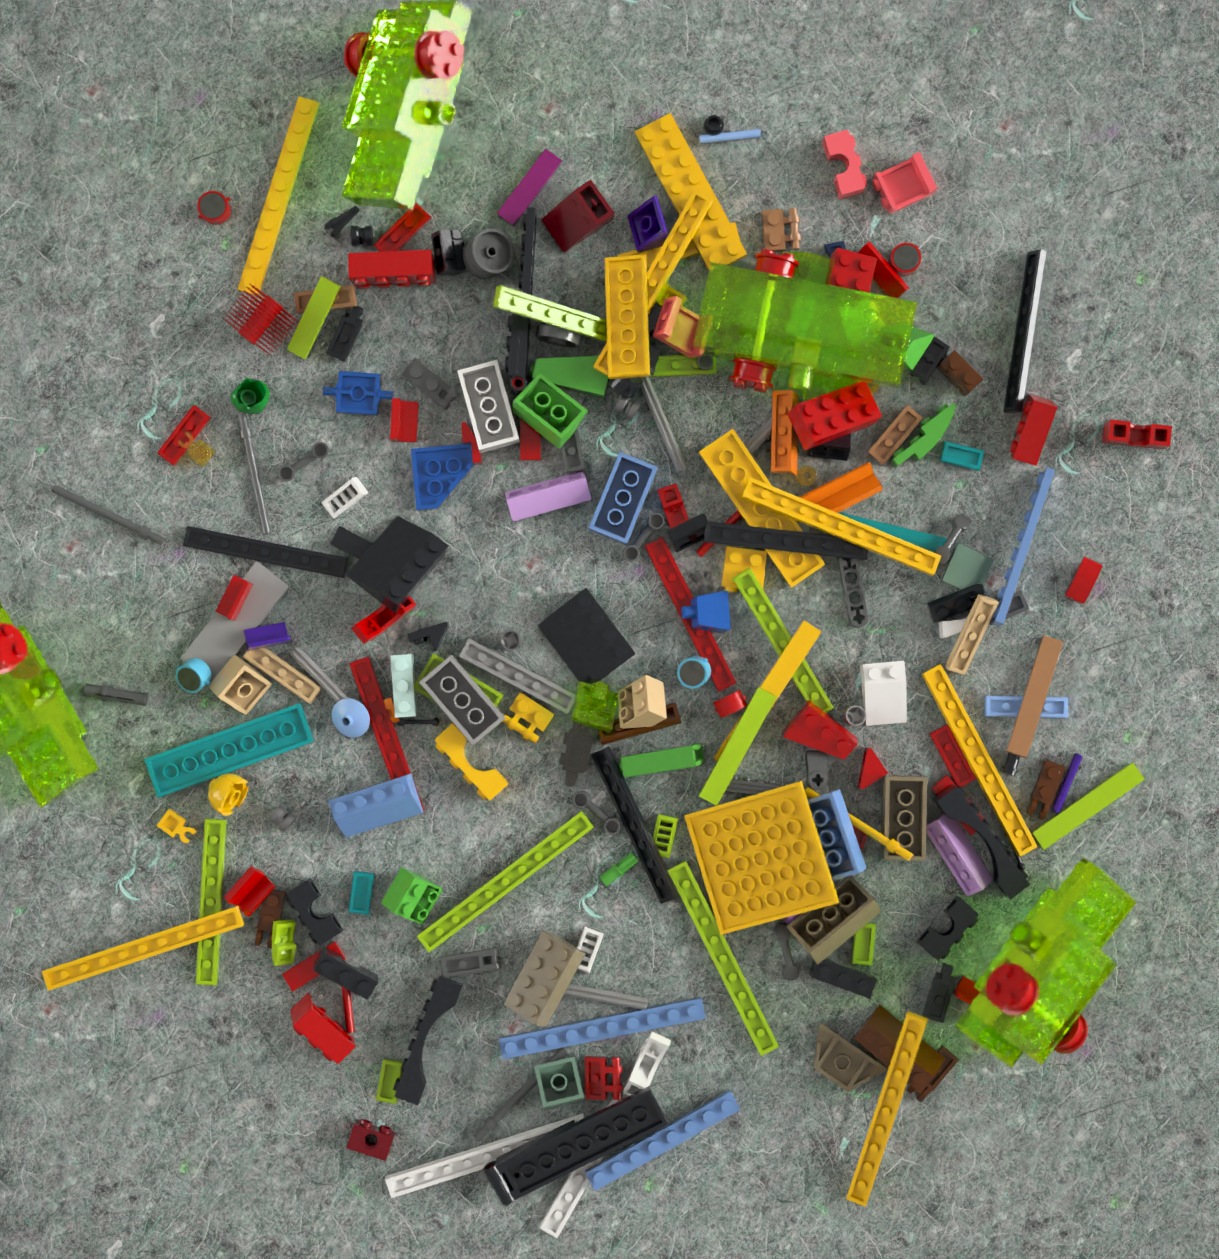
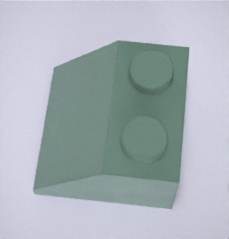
M575 1056L534 1066L544 1111L584 1102Z

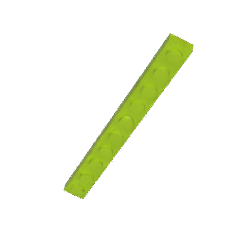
M580 811L418 934L417 938L426 950L431 952L592 830L594 826L583 811Z
M686 860L667 869L760 1055L762 1056L778 1048L779 1045L723 934L720 935L717 922Z

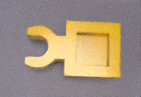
M171 808L168 809L157 824L160 829L173 838L179 834L181 841L184 843L190 842L185 836L187 831L192 834L196 833L194 828L185 827L184 824L187 820Z

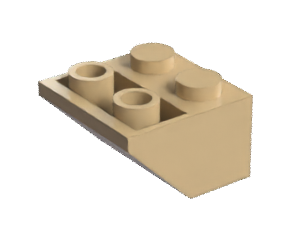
M644 675L617 691L620 728L652 727L667 718L664 683L662 681Z

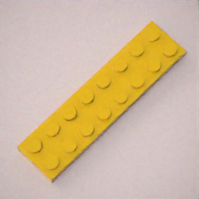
M671 113L636 130L635 136L678 216H680L694 190L713 199L712 205L691 239L710 275L746 257L747 253Z
M731 429L698 452L748 526L803 532L795 519L741 498L750 477L770 486L772 485L734 429ZM764 549L790 588L825 565L819 555Z

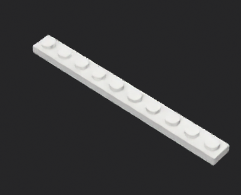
M582 1113L385 1176V1182L390 1196L394 1198L482 1170L487 1163L495 1161L497 1157L572 1120L577 1122L585 1118L584 1114Z

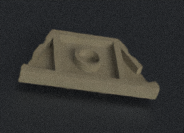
M819 1023L813 1068L847 1092H850L861 1083H866L872 1077L887 1070V1067L823 1023Z

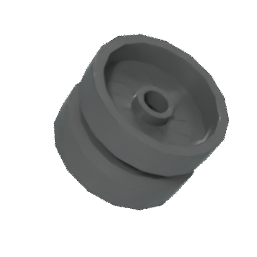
M494 228L482 230L471 237L465 243L463 249V262L466 269L480 279H490L504 272L510 267L515 257L511 239L506 233Z
M546 323L537 326L535 337L540 341L568 348H577L580 345L581 335Z

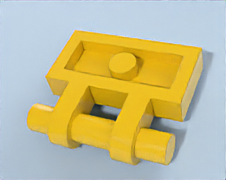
M520 692L509 708L516 714L513 718L505 714L506 719L502 722L508 725L507 728L510 730L514 729L523 735L522 738L528 741L529 739L536 744L539 736L533 733L537 727L544 732L555 714ZM521 717L531 723L528 729L518 723Z

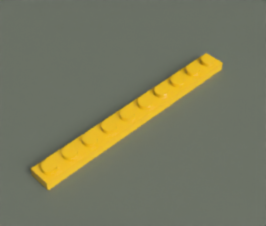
M298 96L238 286V290L241 292L245 290L249 294L254 295L248 290L247 287H249L256 294H260L251 285L261 290L319 107L317 101Z
M694 190L647 272L648 314L713 203L712 198ZM607 343L593 366L595 370L608 376Z
M751 477L748 479L741 497L931 576L935 574L941 555Z
M939 664L922 673L923 679L1017 857H1021L1037 848L1038 846L942 665Z
M236 906L43 970L42 974L49 991L242 927L244 922L239 907Z
M910 1011L906 1014L846 1197L847 1200L864 1207L867 1205L928 1018Z

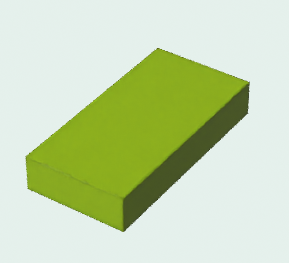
M867 923L853 935L852 964L872 966L876 931L875 923Z
M383 1059L376 1095L377 1101L397 1103V1098L394 1097L396 1091L393 1090L397 1078L401 1079L402 1070L400 1069L403 1061Z

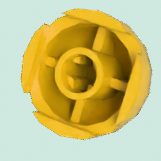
M226 773L213 779L209 784L208 800L211 806L224 816L232 814L234 811L231 809L235 805L239 807L247 795L249 789L246 785L248 783L247 780L232 773Z

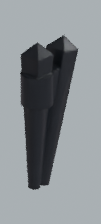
M357 206L352 207L337 218L334 217L325 224L324 229L329 230L333 228L331 237H336L360 210L357 209Z

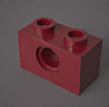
M367 1119L356 1120L346 1148L386 1161L396 1132H393L392 1128L385 1125H380V1127L372 1125V1122ZM367 1135H375L377 1141L374 1143L369 1142Z

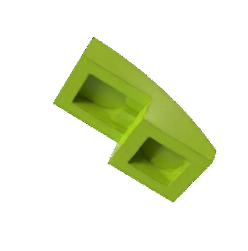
M292 919L273 922L272 959L274 966L294 963L296 944L293 942L296 922Z

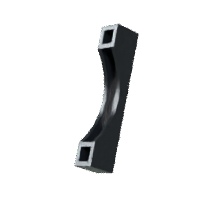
M951 784L932 800L946 817L969 825L981 836L988 847L992 859L993 881L1004 896L1011 900L1030 885L1026 880L1028 875L1021 867L1017 868L1014 864L1016 862L1014 856L1009 851L1005 852L1002 848L1004 843L997 835L993 836L990 832L992 827L985 819L981 820L978 816L980 811L972 802L969 804L965 798L967 794L962 787L959 786L957 788V786Z
M440 976L438 980L434 979L430 988L433 995L431 1000L426 999L422 1011L426 1013L424 1019L419 1018L415 1030L418 1031L416 1039H411L408 1047L411 1053L409 1059L404 1058L400 1070L404 1072L401 1079L397 1078L393 1090L396 1091L394 1097L415 1105L419 1104L427 1083L422 1063L426 1036L435 1021L456 1005L463 987L462 983L444 978L443 976Z

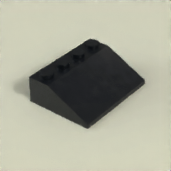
M397 516L346 576L392 612L396 613L444 557L448 545L433 533Z
M587 588L583 589L537 625L586 691L636 654Z

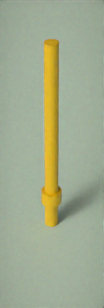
M809 787L805 790L806 796L809 798L820 795ZM848 813L854 827L886 846V850L893 854L897 853L907 861H910L913 854L901 847L899 842L894 839L890 840Z

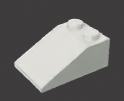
M904 661L861 664L863 706L866 711L865 726L907 722Z

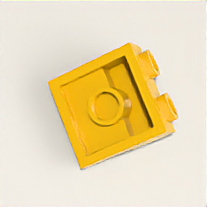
M726 546L721 587H724L725 591L737 593L738 587L732 577L750 567L763 589L767 552Z

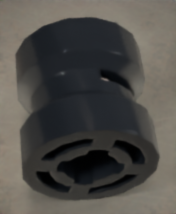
M366 225L364 228L351 226L352 246H359L360 244L373 246L372 225Z

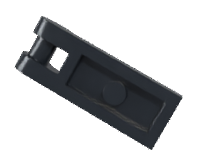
M975 584L928 602L927 605L933 622L935 623L972 609L978 594L983 595L985 592L983 585Z

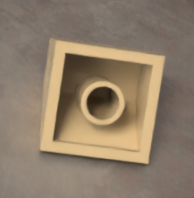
M234 654L208 687L218 698L244 715H247L272 683L251 665Z

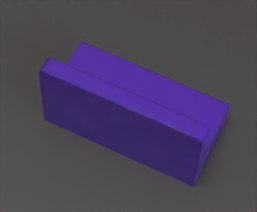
M285 622L243 631L248 651L289 643L291 640L287 634Z

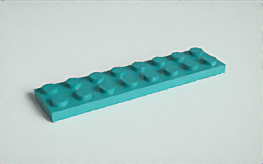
M298 703L145 758L144 760L156 795L159 798L315 741L302 704Z

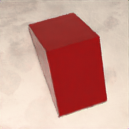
M865 747L857 785V788L860 789L867 788L888 773L871 748Z

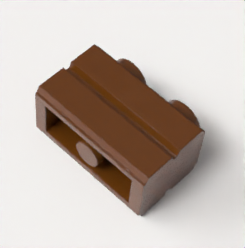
M955 350L937 366V369L956 388H959V391L964 396L968 395L983 380Z

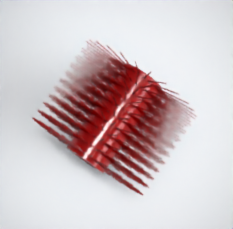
M251 285L263 297L256 294L249 287H247L248 290L261 299V302L248 292L246 294L259 305L255 304L245 295H241L256 306V309L243 299L241 301L254 310V312L236 301L251 314L248 315L241 308L233 304L249 318H245L231 308L246 322L244 323L237 316L229 312L243 326L228 315L226 316L240 327L239 330L228 322L241 336L269 354L256 343L258 341L272 351L259 340L261 338L275 348V346L262 337V335H265L272 342L280 346L264 333L266 331L280 341L267 328H270L274 333L285 339L270 324L286 336L288 335L272 322L275 321L279 326L290 332L275 318L293 329L278 314L293 325L295 324L283 315L282 312L294 321H298L284 310L278 302Z

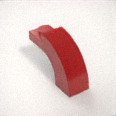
M409 597L396 613L382 605L375 612L356 623L351 629L362 643L365 644L387 631L417 604Z

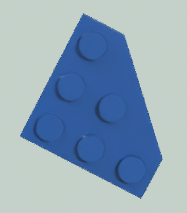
M471 443L411 449L416 510L438 509L474 466Z

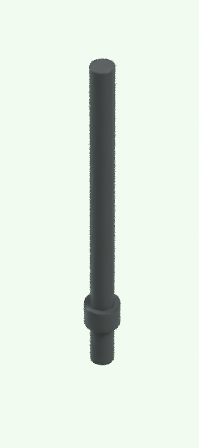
M246 413L238 414L241 427L239 431L240 437L244 441L263 535L271 534L251 439L253 438L252 429H249Z
M54 485L51 492L137 533L138 537L144 540L149 539L159 545H162L165 541L164 537L151 532V529L144 525L141 527L60 486Z
M562 1047L546 1063L561 1060L568 1052ZM536 1073L492 1117L489 1116L484 1121V1125L474 1134L476 1140L480 1141L490 1130L493 1131L498 1126V1122L538 1083Z

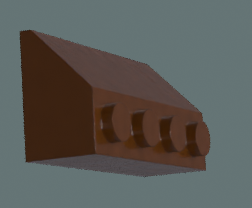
M879 1004L854 1035V1039L889 1067L903 1023ZM922 1039L907 1082L920 1094L934 1078L945 1060L941 1054Z

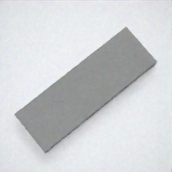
M258 561L254 563L243 578L252 583L253 586L236 620H230L216 612L181 657L185 662L190 658H198L204 661L212 673L210 682H212L234 654L237 655L245 645L246 641L243 631L259 627L290 587Z

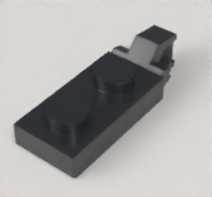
M354 306L350 314L346 312L342 316L326 354L346 363L362 327L363 320L360 319L364 310L362 307Z
M943 963L941 972H936L923 1011V1017L941 1023L944 1022L955 986V977L951 976L953 971L952 965Z

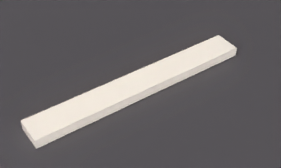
M621 1092V1100L628 1097V1095ZM612 1097V1099H611V1101L609 1102L608 1106H610V1105H612V1104H614V1103H616V1102H618V1101H620V1100H613V1097ZM603 1157L569 1173L539 1226L541 1230L558 1238L589 1183L585 1170L601 1162Z

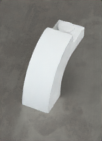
M654 1032L650 1034L631 1069L622 1092L623 1094L630 1096L650 1086L654 1073L671 1040Z

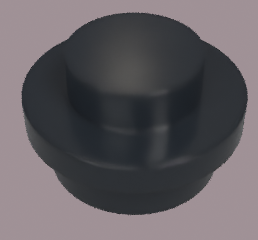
M711 115L704 121V130L709 135H719L724 129V122L717 115Z

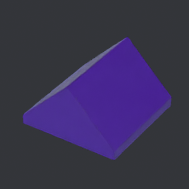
M654 195L627 215L637 252L662 247L668 237L657 196Z

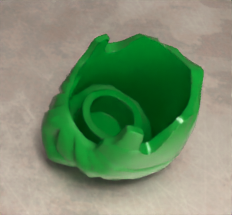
M245 378L231 393V403L242 413L250 415L259 414L266 408L270 392L262 381Z

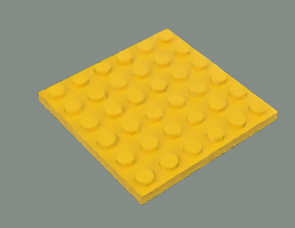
M802 781L684 815L720 935L839 903Z

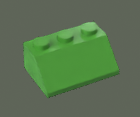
M541 373L516 397L512 406L514 414L558 449L573 435L588 412Z

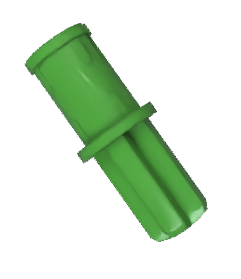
M629 853L618 863L614 862V866L599 877L608 886L618 877H623V873L637 864L638 859L633 853Z

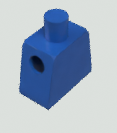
M728 591L700 595L691 599V606H682L681 608L682 619L692 618V627L694 629L719 633L727 632L730 630Z

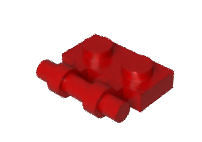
M586 1056L584 1058L586 1099L606 1100L608 1099V1092H613V1100H621L623 1084H621L620 1073H622V1065H620V1057H612V1065H607V1057ZM607 1073H612V1084H607Z

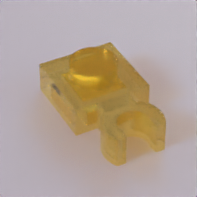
M186 432L185 435L189 437V442L185 444L179 440L178 444L185 448L188 447L190 451L187 455L204 467L216 451L201 439L197 442L193 441V436Z

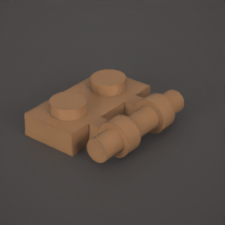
M797 208L789 209V217H783V209L762 210L764 249L782 252L786 250L785 243H791L792 250H799L801 234L798 232L800 217L797 216ZM784 225H790V235H785Z

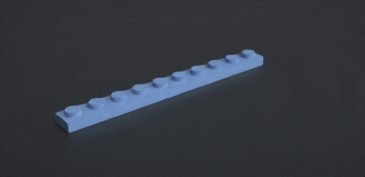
M699 997L649 1007L645 1010L639 1009L499 1037L502 1058L507 1059L706 1018L702 998Z

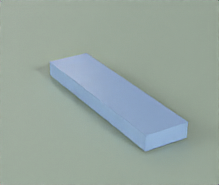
M984 696V716L1017 717L1023 696ZM1046 697L1040 717L1068 718V697Z

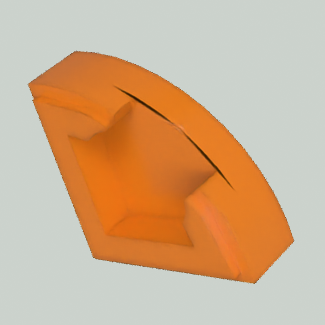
M391 697L384 699L390 720L393 723L399 722V717L395 718L394 700Z

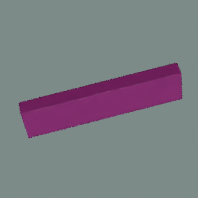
M545 148L497 212V215L514 227L527 210V207L530 206L561 165L562 160Z

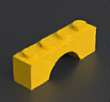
M454 723L434 739L437 742L435 747L442 754L447 753L451 758L449 760L451 765L456 770L460 768L465 773L463 778L470 785L474 783L478 787L477 793L484 800L488 798L491 801L509 784L496 768L482 771L468 763L464 753L467 738Z

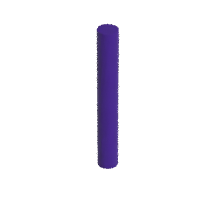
M1075 753L1052 811L1060 812L1083 756Z

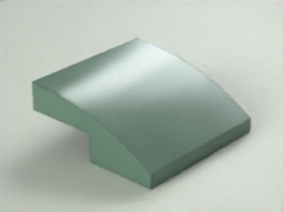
M957 543L941 581L958 588V590L975 584L983 585L994 560L965 545Z

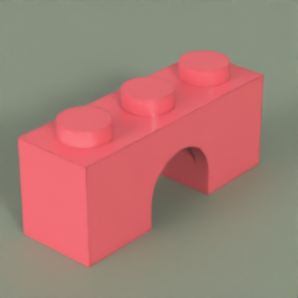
M847 129L824 136L822 143L827 160L839 159L847 167L846 172L836 175L834 179L839 200L862 194L865 186H867L865 174H861L859 168L861 160L859 155L855 154L853 148L855 147L853 135H850Z

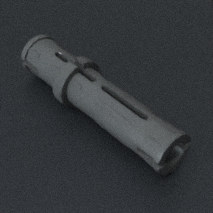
M86 683L84 686L83 695L85 697L100 698L106 702L107 700L142 706H146L148 702V693L110 688L109 685L97 686Z

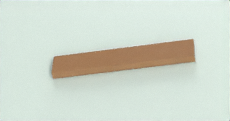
M1045 635L1042 636L1006 752L1027 758L1063 641Z

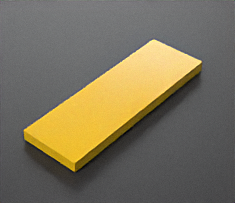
M646 255L606 257L605 293L608 378L650 376Z

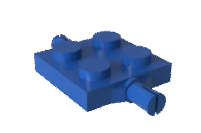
M339 371L338 382L335 388L323 387V395L335 396L337 413L378 416V405L381 399L392 400L393 396L391 395H393V391H381L380 374Z

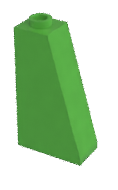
M599 355L537 358L536 364L532 363L529 373L532 376V381L541 373L558 388L602 399L605 397L609 379L608 376L593 368Z
M702 743L623 756L619 766L625 778L695 767L704 764L705 758Z

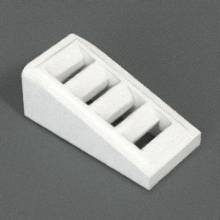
M354 477L321 503L333 519H335L367 495L368 491L359 479ZM351 486L355 488L358 494L355 493ZM345 490H347V492L351 495V500L344 492ZM340 495L346 504L343 505L337 496ZM332 500H334V502L340 508L339 510H336V508L333 506V504L331 503Z
M967 619L941 621L939 623L940 638H947L960 633Z
M584 927L577 948L592 956L591 958L583 957L582 961L589 964L588 966L580 964L577 968L578 971L586 974L590 973L604 935L603 933ZM589 935L591 937L597 938L598 940L597 942H594L589 939H586L585 936ZM586 943L588 945L594 946L595 948L594 950H591L589 948L583 947L582 944Z

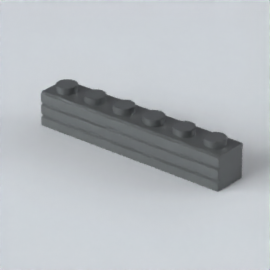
M733 776L726 791L755 795L789 785V783L781 782V784H776V781L765 783L761 779L750 781L751 778L743 777V780Z

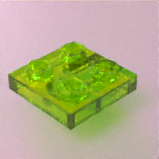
M580 681L577 685L571 721L610 732L613 728L619 693L609 691V686L602 682L588 684Z

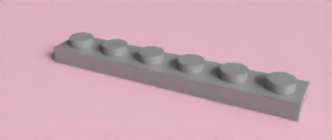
M468 638L459 657L566 714L569 713L577 698V695Z

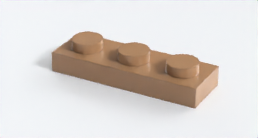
M341 286L330 310L357 306L355 286ZM314 290L294 293L296 313H304Z
M907 405L867 453L883 466L923 418Z

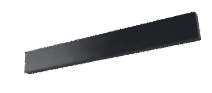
M1042 249L1027 253L1003 412L1009 414L1020 413L1023 409L1046 251Z
M705 522L703 542L859 560H867L868 549L832 535Z
M190 526L186 528L183 542L184 547L345 578L349 559Z
M610 746L591 754L660 903L679 897L678 891L620 771Z

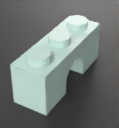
M414 654L392 655L390 657L395 718L418 716L417 695L414 688Z

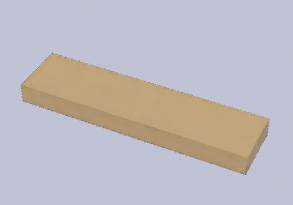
M978 594L946 662L945 668L947 670L965 675L999 603L996 599Z
M266 647L247 650L243 656L247 661L308 704L313 702L322 689L320 685Z

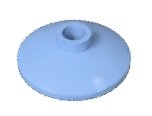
M344 698L338 701L332 709L333 724L341 734L356 738L368 730L370 725L369 713L359 701L352 698Z

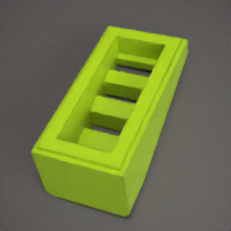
M658 813L653 840L655 845L667 847V851L658 850L661 857L670 858L678 818ZM661 821L672 823V827L662 826L660 823ZM659 829L670 831V835L658 833ZM657 837L669 839L668 843L657 841Z

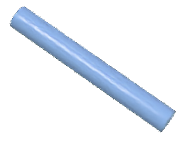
M760 129L720 133L716 136L709 134L699 135V141L701 144L761 137Z

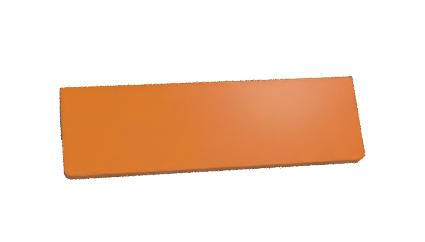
M793 390L773 391L772 473L790 472L793 475H797L798 436L787 415L796 404H799V395Z
M867 462L800 496V498L839 513L882 491L883 488L873 473L871 463Z

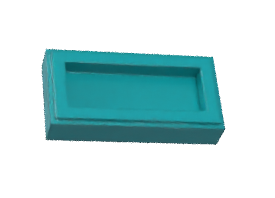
M944 441L939 462L980 471L985 451Z
M353 872L348 913L370 914L375 873Z

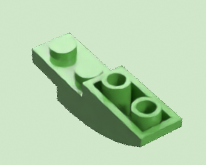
M954 403L950 406L944 404L937 410V416L933 419L929 416L920 423L922 427L918 430L922 437L917 435L909 442L911 444L910 447L906 450L902 447L893 454L895 458L890 461L896 468L910 456L917 462L926 455L943 436L953 417L956 405Z

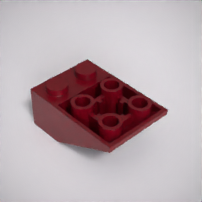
M590 179L574 190L545 215L541 221L563 253H566L614 220V212Z

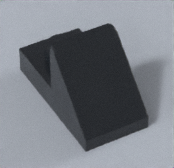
M443 622L408 633L409 642L415 641V645L427 642V637H430L433 650L436 652L449 628V623Z

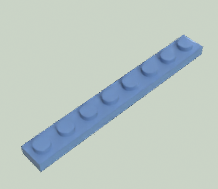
M1047 467L1043 473L1040 472L1038 474L1036 484L1039 485L1037 491H1033L1029 501L1032 503L1031 509L1026 511L1023 522H1026L1025 527L1020 529L1017 541H1019L1017 549L1014 548L1010 560H1013L1011 568L1008 567L1004 575V579H1006L1005 586H1001L997 598L1000 601L992 616L994 618L993 625L1000 627L1004 624L1055 472L1054 469Z
M728 1090L585 1170V1174L594 1190L597 1191L741 1109L731 1091Z

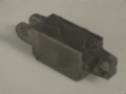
M576 714L572 729H569V733H564L563 744L566 745L565 753L561 752L559 764L563 765L562 770H566L564 781L569 788L576 785L578 773H584L588 769L593 735L588 732L589 716Z

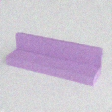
M584 471L505 492L512 521L591 500Z
M942 814L939 818L926 823L927 835L967 897L982 891L993 878L956 820Z

